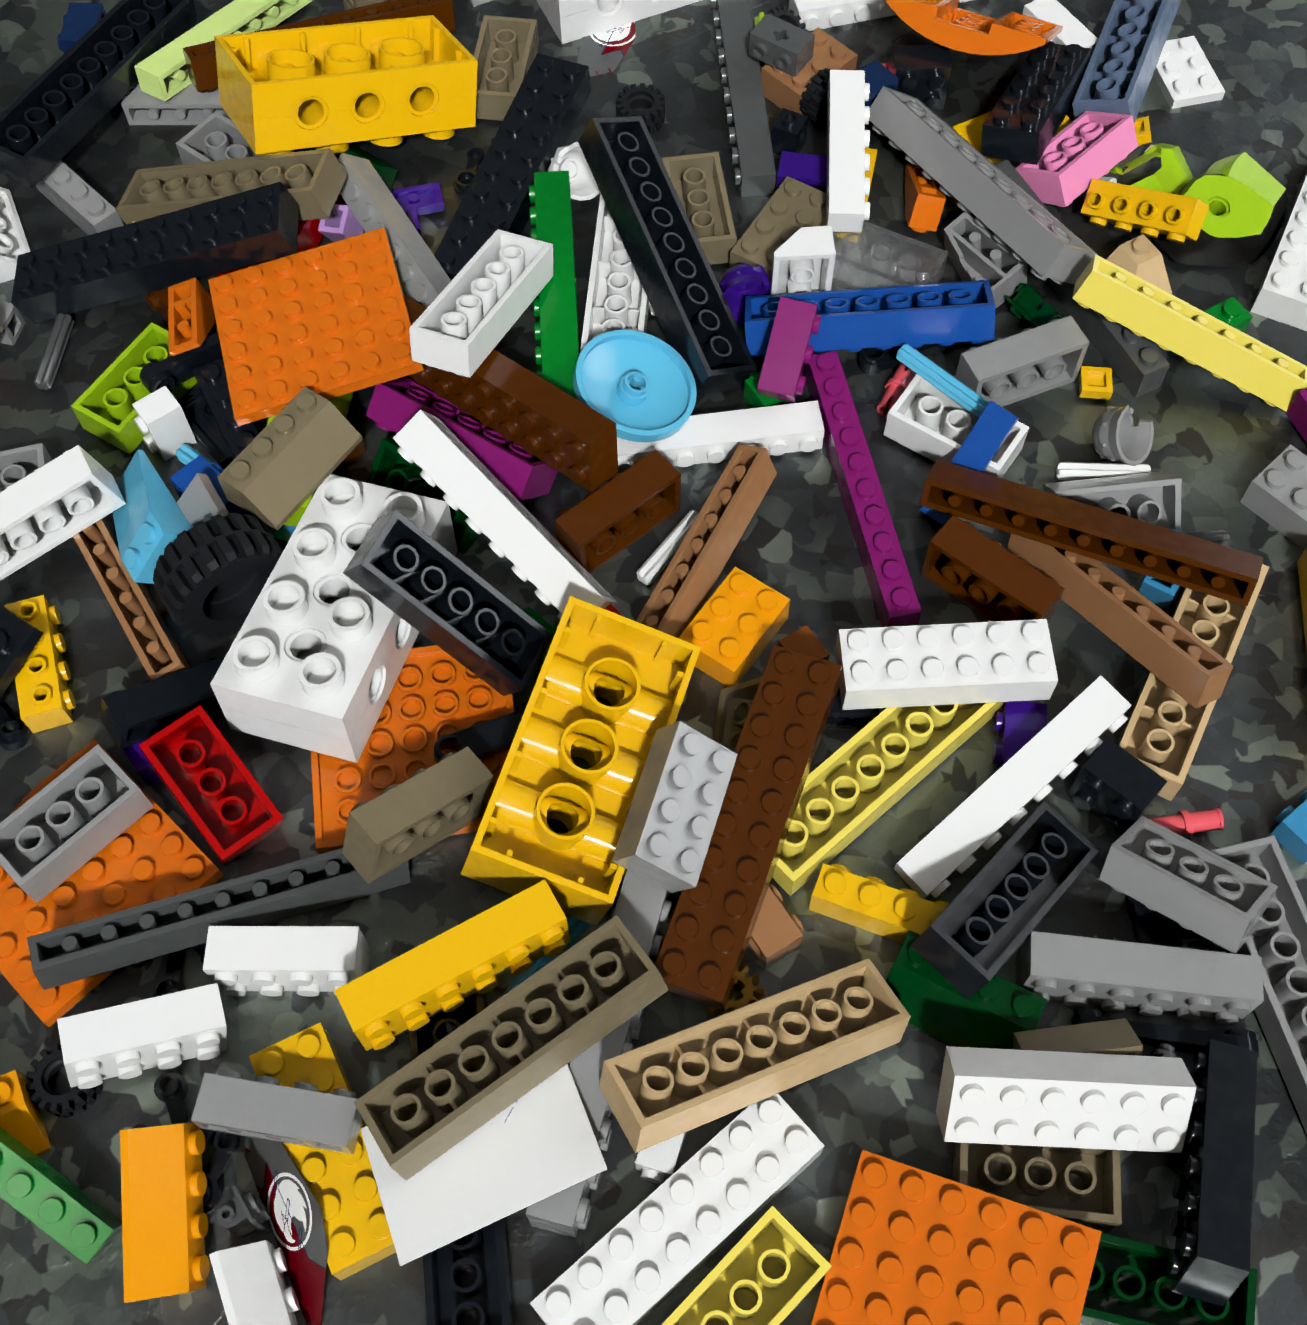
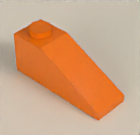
M906 164L905 219L908 227L919 233H926L927 230L936 232L946 197L939 189L940 184L937 181L934 182L922 174L923 168L921 166Z
M196 277L168 287L169 353L171 356H175L200 347L215 324L212 299Z

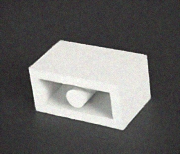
M166 386L132 404L137 414V417L133 420L143 435L147 434L142 437L145 444L152 453L158 451L164 461L175 456L176 450L182 444L193 446L197 443L181 405Z

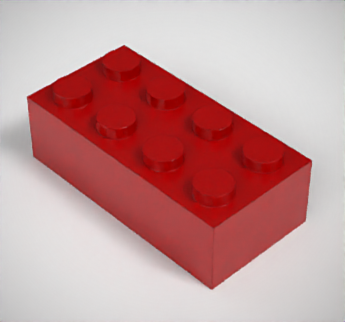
M201 705L139 744L144 757L224 866L284 825L282 815Z

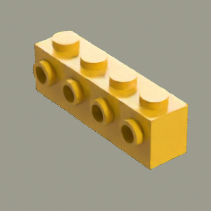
M1092 178L1080 213L1089 217V223L1096 226L1106 227L1107 223L1115 224L1114 228L1120 231L1131 233L1132 228L1141 230L1140 234L1157 238L1158 234L1167 235L1166 239L1184 244L1185 239L1197 241L1209 205L1194 197Z
M44 595L4 605V607L43 632V635L15 676L21 720L32 733L73 723L71 709L76 708V703L72 691L67 687V680H71V673L67 662L63 661L62 652H66V644L62 634L58 633L57 625L62 624V620L57 606H51Z
M823 863L808 910L903 944L909 931L920 936L949 903L944 901L932 902L920 898L921 896L913 890L906 888L898 890L889 887L883 880L877 877L866 876L864 878L851 873V870L843 865L831 864L830 866Z

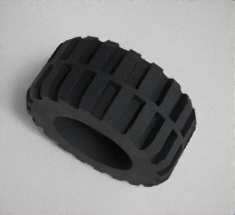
M228 513L224 517L219 514L212 516L211 520L206 522L201 520L193 524V528L187 532L185 530L177 535V540L173 543L169 542L164 548V555L159 556L153 574L154 588L176 625L185 632L193 635L198 634L203 637H210L212 634L217 636L225 635L227 631L241 629L283 552L282 547L262 520L244 513L242 515L239 513Z

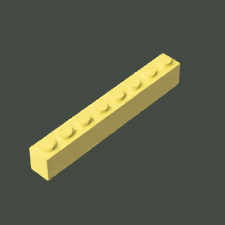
M1096 254L1075 282L1072 299L1077 301L1080 306L1093 309L1102 314L1108 321L1119 323L1129 328L1132 333L1139 337L1148 338L1157 343L1163 350L1172 351L1182 356L1188 363L1199 365L1210 371L1216 378L1225 379L1235 384L1241 391L1256 395L1269 406L1278 407L1287 412L1298 392L1307 389L1306 365Z

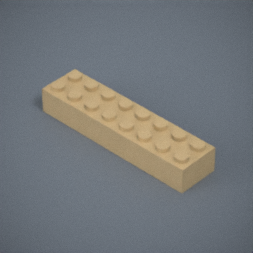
M1262 564L1259 579L1248 606L1183 587L1171 617L1229 663H1232L1269 566ZM1148 670L1117 745L1167 780L1158 796L1172 801L1185 781L1216 700L1199 708H1194Z
M867 958L605 1060L599 1088L631 1147L637 1153L897 1044L901 1041L911 1016L870 958Z

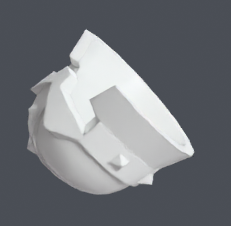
M574 142L571 145L557 148L555 156L550 159L551 164L548 172L569 171L572 199L585 201L597 196L600 190L579 143Z

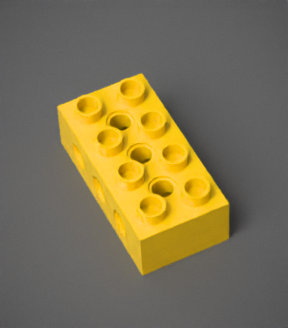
M434 15L214 36L220 105L256 155L291 153L296 149L315 147L317 150L331 148L334 154L347 151L351 142L367 140L378 146L392 147L401 144L403 136L423 134L435 140H446L455 135V129L476 126L478 61Z
M570 596L461 875L513 895L545 879L564 914L597 926L613 905L625 868L612 862L654 735L657 729L676 722L701 647ZM595 697H602L608 700L612 706L601 704ZM571 757L583 758L589 763L591 768L582 769L574 764ZM547 820H560L566 825L569 832L564 834L555 833L549 827Z

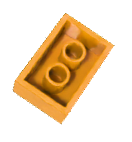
M735 566L678 638L701 647L695 664L696 668L727 687L737 685L788 619L790 599Z

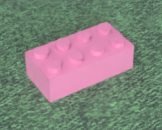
M1085 111L1052 138L1037 165L1021 163L1015 169L1042 203L1066 207L1073 203V200L1089 189L1092 178L1100 179L1106 175L1110 169L1124 160L1129 153L1138 147L1133 116Z

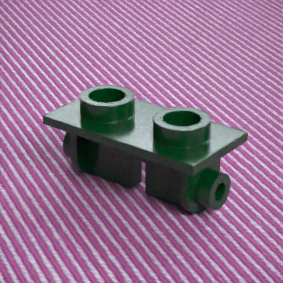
M1022 283L1016 289L1017 295L1015 297L1005 296L1012 304L1009 309L1020 319L1025 317L1031 323L1028 328L1033 329L1047 324L1053 319L1063 318L1047 302L1040 310L1037 308L1044 301V298L1032 285Z

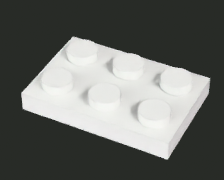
M1195 36L1166 40L1153 76L1170 108L1174 109L1222 100L1225 90Z

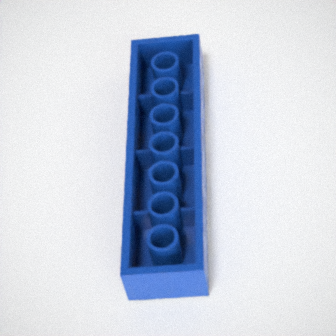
M989 280L745 297L746 345L750 354L759 358H764L766 355L780 297L817 305V315L822 316L818 335L812 334L809 344L814 346L816 353L844 349L849 352H856L863 348L875 347L880 350H887L893 346H903L904 344H909L913 348L922 347L924 344L949 346L955 342L981 344L986 340L995 339V302Z

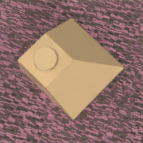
M1144 234L1121 244L1106 259L1172 294L1162 253Z

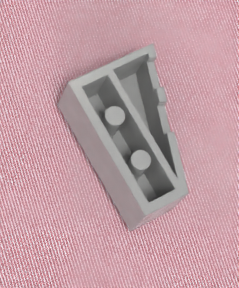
M964 212L944 228L945 251L962 282L989 280L996 309L1007 300L1005 298L1006 295L1012 296L1019 285L1027 283L1028 263L1017 260L1011 254L1013 250L1009 246H1004L993 238L994 234L991 231L978 225L974 221L975 218Z

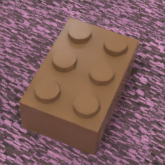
M819 27L811 32L815 34L813 57L796 77L769 64L761 68L764 97L781 109L785 108L803 114L799 109L801 107L799 102L803 99L801 96L802 92L807 90L806 85L808 83H812L811 78L814 75L818 77L820 70L824 71L825 68L831 70H856L858 54Z

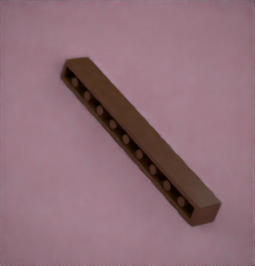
M388 0L254 32L434 15L448 31L456 29L453 0ZM215 41L183 48L189 78L198 92L215 90L218 87Z
M939 459L936 460L926 477L920 502L921 506L1244 606H1248L1264 559V557Z

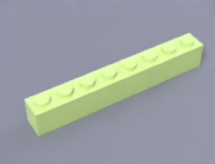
M313 0L232 1L135 65L134 68L141 91L160 100L167 101L192 84L183 48L215 41L214 36L249 33L275 27Z

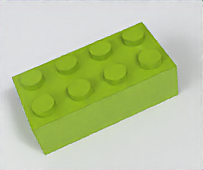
M151 322L71 405L83 429L128 454H131L143 441L142 437L147 434L143 435L136 426L133 419L137 417V414L132 404L151 394L142 384L140 372L148 363L160 362L171 356L169 353L168 330ZM195 377L174 387L171 394L176 400L184 397L197 383Z

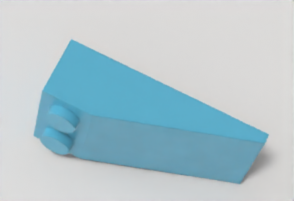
M137 449L117 484L126 504L113 511L112 514L121 561L135 583L154 584V568H156L159 556L164 555V548L169 542L173 543L177 540V535L185 530L187 532L193 527L179 508L145 452Z

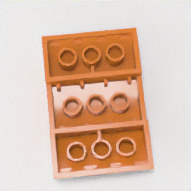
M885 0L902 21L922 36L939 45L969 54L1008 55L1029 51L1047 44L1060 34L1063 29L1061 25L1013 11L999 19L957 8L959 0Z

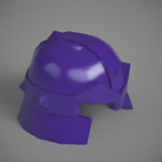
M746 263L735 265L724 274L720 282V288L736 323L745 324L746 296L766 295L771 289L769 277L761 265L754 266Z

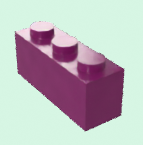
M780 297L757 387L759 395L795 403L796 395L803 394L807 378L802 376L804 364L810 365L814 352V346L809 344L812 334L818 335L822 316L817 315L816 304Z

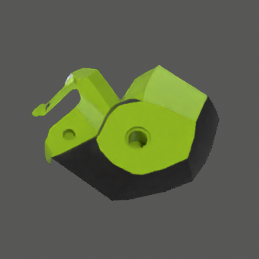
M1157 143L1151 144L1143 155L1122 168L1115 166L1108 172L1123 175L1154 157H1161L1162 167L1157 172L1130 186L1194 197L1209 205L1197 241L1185 239L1184 244L1176 243L1166 239L1167 235L1158 234L1157 238H1152L1175 262L1187 265L1218 267L1251 265L1274 242L1286 217L1288 200L1286 188L1246 152L1215 161L1201 175L1193 178L1179 146Z

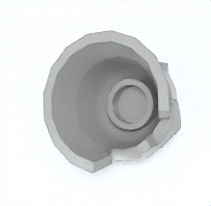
M1129 404L1125 406H1108L1106 412L1098 417L1094 423L1092 440L1095 451L1100 455V458H1107L1112 462L1121 461L1133 466L1141 464L1148 457L1153 445V421L1140 419L1138 426H1133L1132 414L1134 409L1129 407Z

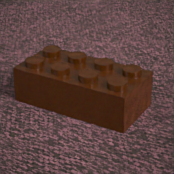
M656 449L647 456L639 457L623 473L615 474L603 487L597 491L589 492L583 501L571 509H565L559 514L555 520L557 540L590 574L680 510L681 474Z
M954 515L930 540L921 576L991 622L1047 619V623H1049L1065 589L1054 578L1045 576L1031 567L1025 559L1016 557L1004 549L999 542L987 538L975 530L970 523L962 521Z

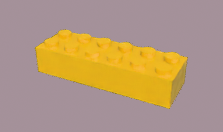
M544 879L335 989L334 992L353 1032L365 1050L368 1051L372 1048L379 1050L390 1045L395 1040L394 1036L407 1029L415 1031L422 1028L430 1021L429 1017L442 1010L450 1012L459 1008L468 996L476 992L483 994L494 989L499 984L498 980L512 973V975L516 976L524 973L532 967L533 961L545 955L546 957H553L566 948V944L571 942L567 918Z
M321 1022L249 1056L256 1076H268L278 1079L281 1086L294 1088L295 1082H304L317 1086V1092L332 1094L335 1088L352 1091L331 1037ZM363 1119L360 1128L366 1126L365 1121ZM361 1129L354 1155L282 1142L322 1208L328 1249L327 1263L334 1277L341 1281L396 1253Z

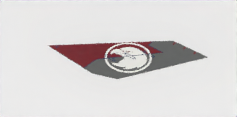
M636 21L582 37L576 63L589 66L590 78L616 70L636 38Z
M246 1136L244 1155L259 1196L270 1213L271 1218L268 1221L278 1248L282 1249L286 1258L287 1273L297 1295L306 1325H321L328 1256L322 1208L281 1142Z

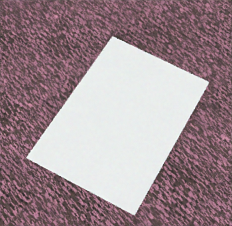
M568 1064L518 1099L517 1103L511 1104L407 1181L389 1166L367 1126L360 1128L400 1266L607 1170Z

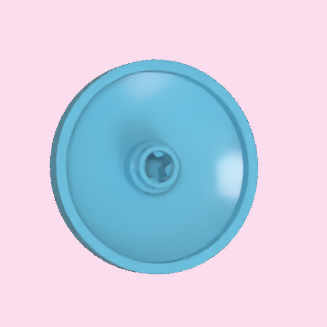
M614 330L596 336L582 349L573 371V388L577 400L615 422L617 437L634 442H655L666 439L677 433L685 425L695 407L697 396L696 383L686 361L669 344L644 332Z

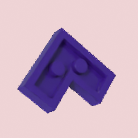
M439 182L390 191L421 237L418 216L445 211Z

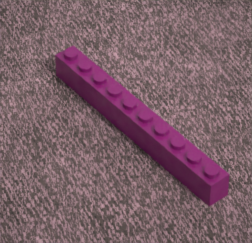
M837 351L814 354L810 365L806 364V385L811 401L818 400L825 429L823 440L881 627L918 625L922 610Z

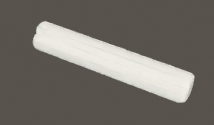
M1059 462L1056 467V478L1065 481L1151 473V467L1148 464L1133 466L1125 463Z
M696 510L688 512L637 570V579L640 582L650 585L671 562L699 514Z

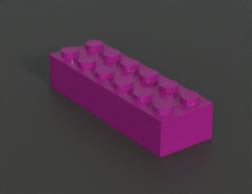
M411 378L391 380L375 386L365 416L376 421L375 425L380 429L398 433L419 410H422L439 418L520 502L549 494L558 470L551 469L547 463L534 455L528 454L523 448L512 441L506 440L492 428L484 426L467 412H462L456 405L445 398H440L426 386L418 384Z

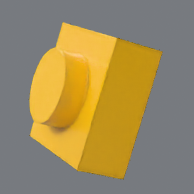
M1149 116L1137 118L1134 127L1138 146L1151 143Z
M1081 366L1078 373L1079 398L1110 400L1113 393L1112 368Z

